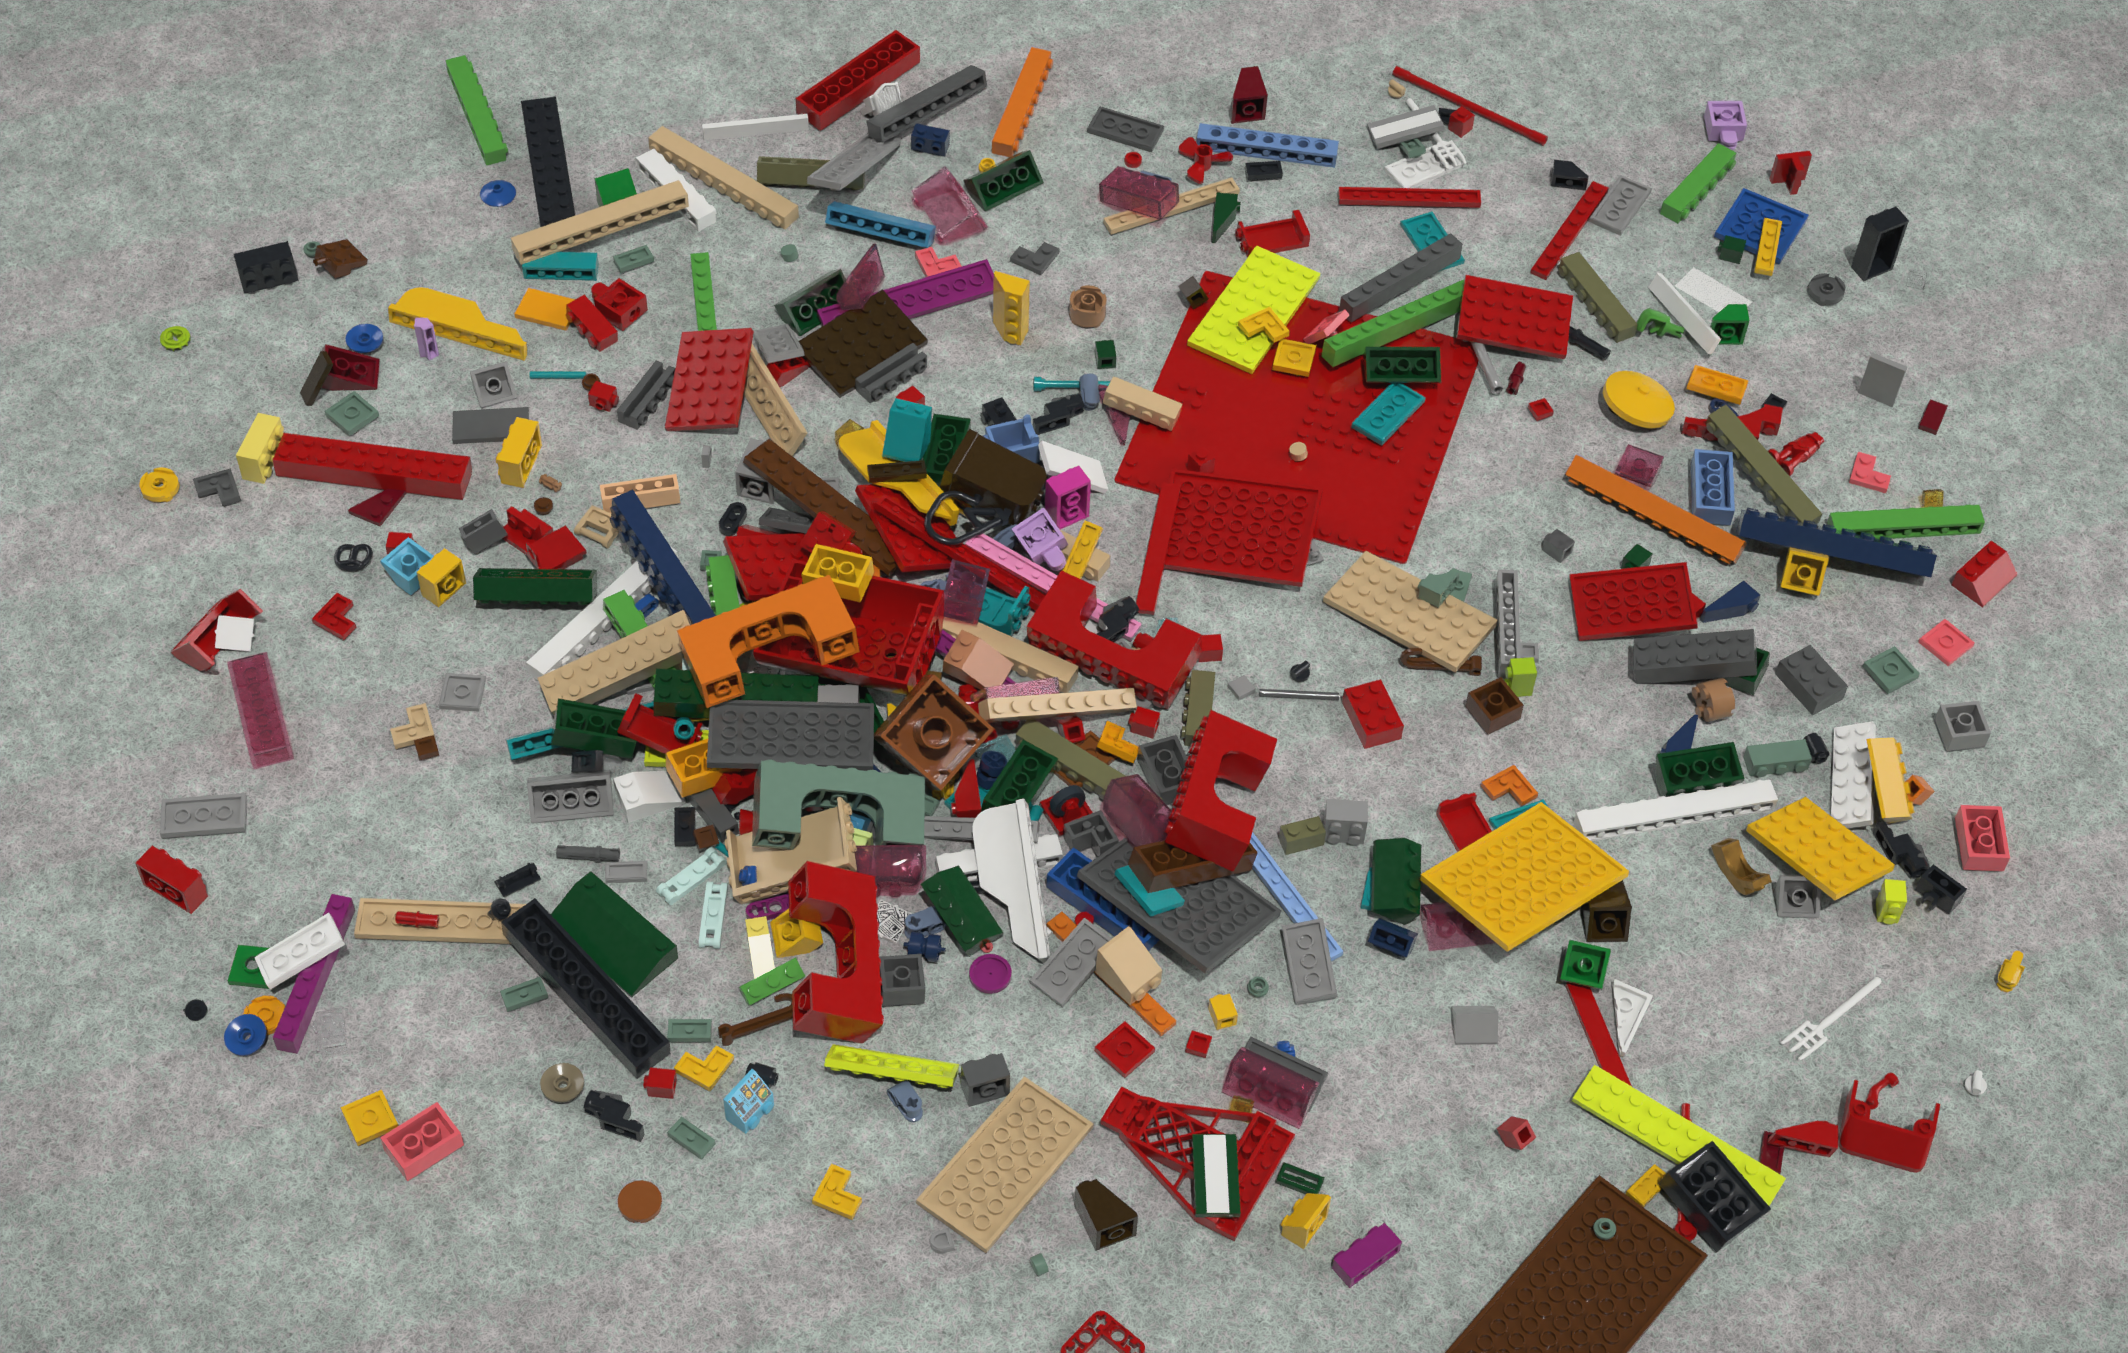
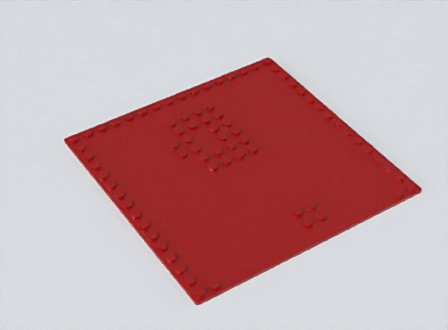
M1205 271L1199 285L1209 299L1195 309L1191 305L1189 306L1152 391L1182 403L1180 416L1172 431L1140 419L1115 476V483L1159 495L1162 482L1169 483L1172 469L1188 470V454L1204 446L1215 457L1214 472L1211 474L1323 488L1313 539L1362 553L1368 551L1379 558L1406 564L1479 363L1470 341L1464 342L1461 339H1456V337L1421 328L1380 346L1440 347L1441 383H1402L1424 396L1425 402L1381 446L1351 428L1352 422L1391 384L1366 383L1363 354L1332 367L1322 357L1324 340L1327 337L1311 343L1316 345V351L1309 377L1272 370L1279 341L1272 345L1253 374L1187 346L1190 336L1233 279V277ZM1306 297L1286 326L1289 330V336L1283 339L1306 343L1303 339L1323 319L1338 313L1340 306ZM1366 313L1353 322L1345 319L1335 330L1339 334L1378 316ZM1302 442L1306 445L1308 455L1304 460L1295 461L1291 458L1289 449L1293 443Z

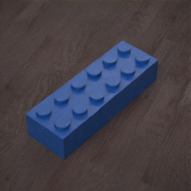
M1073 847L1047 873L1046 887L1080 912H1088L1093 915L1094 922L1113 936L1118 935L1129 926L1146 949L1150 951L1160 939L1077 877L1078 871L1092 860Z

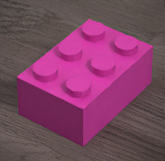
M1079 465L1046 480L1045 510L1060 530L1089 517L1091 480Z

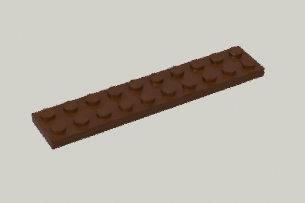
M771 439L766 440L744 457V464L812 517L816 518L819 512L824 511L855 530L856 534L851 542L861 548L863 555L872 557L873 564L889 576L899 568L870 516Z

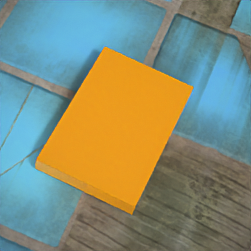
M528 288L514 315L517 319L567 331L570 322L566 318V305L575 299Z
M1695 365L1686 389L1740 405L1749 381Z

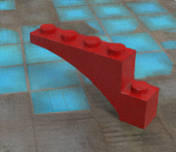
M1764 404L1763 408L1738 416V418L1757 440L1760 433L1777 436L1783 408ZM1685 417L1681 434L1718 441V438L1708 431L1705 425L1707 419Z
M742 769L740 773L723 772L713 787L719 803L737 804L744 798L753 795L754 778L758 769Z

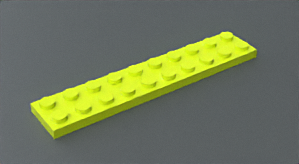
M1596 1065L1592 1067L1572 1098V1102L1678 1165L1713 1140L1768 1206L1771 1205L1786 1180L1782 1175Z

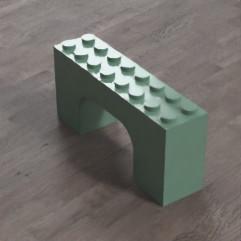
M775 760L760 762L754 778L752 846L793 850L801 833V810L812 806L834 808L838 806L837 798L841 797L846 803L850 804L852 810L863 812L872 819L875 825L876 858L916 861L924 846L925 777L918 776L917 774L903 775L897 772L862 771L856 768L842 769L836 766L802 765L795 762L781 763Z

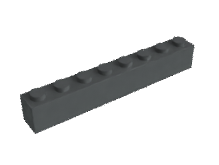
M970 65L867 120L869 137L883 143L913 127L915 124L987 87L985 70Z
M1448 234L1341 296L1339 312L1346 309L1349 314L1346 319L1353 322L1459 260L1463 244L1454 235Z

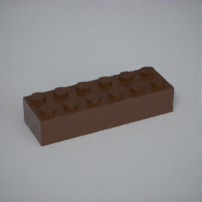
M1164 840L1134 847L1127 865H1129L1146 891L1152 893L1251 871L1258 852L1249 843L1235 870L1230 871L1214 864L1215 862L1207 861L1170 845Z

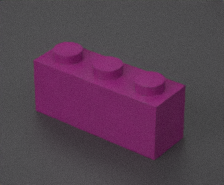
M1386 1223L1379 1227L1374 1226L1369 1230L1367 1236L1363 1239H1356L1345 1252L1341 1250L1334 1256L1332 1269L1351 1288L1400 1252L1402 1241Z

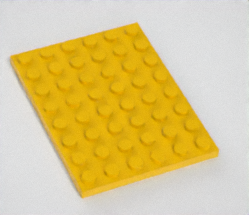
M1540 802L1421 874L1420 880L1508 952L1627 878L1629 870Z

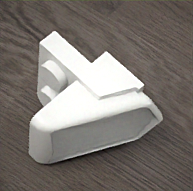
M898 82L884 83L873 95L864 99L863 102L866 107L860 109L861 114L864 116L869 113L870 116L873 115L875 117L901 103Z

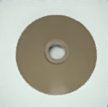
M559 1063L549 1067L543 1073L540 1087L544 1096L549 1100L559 1103L568 1102L576 1098L583 1090L584 1077L576 1066L569 1063ZM562 1084H566V1085H567V1086L564 1087V1088H560V1087H559V1086L562 1085Z

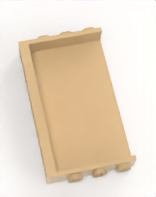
M838 797L837 807L801 817V833L793 850L752 846V832L735 836L731 830H727L725 846L729 855L727 857V865L731 874L729 876V883L732 887L733 897L740 904H746L789 891L788 881L806 861L856 872L855 852L857 847L852 836L854 826L850 821V815H852L850 804L846 803L841 797ZM744 866L757 867L756 883L742 886V883L739 881V872Z

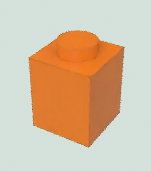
M1912 775L1905 781L1909 782L1911 793L1908 794V799L1913 804L1922 805L1935 792L1923 777Z

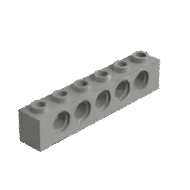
M1498 569L1495 581L1496 619L1498 620L1496 626L1498 678H1506L1505 669L1509 666L1510 659L1521 658L1518 570Z

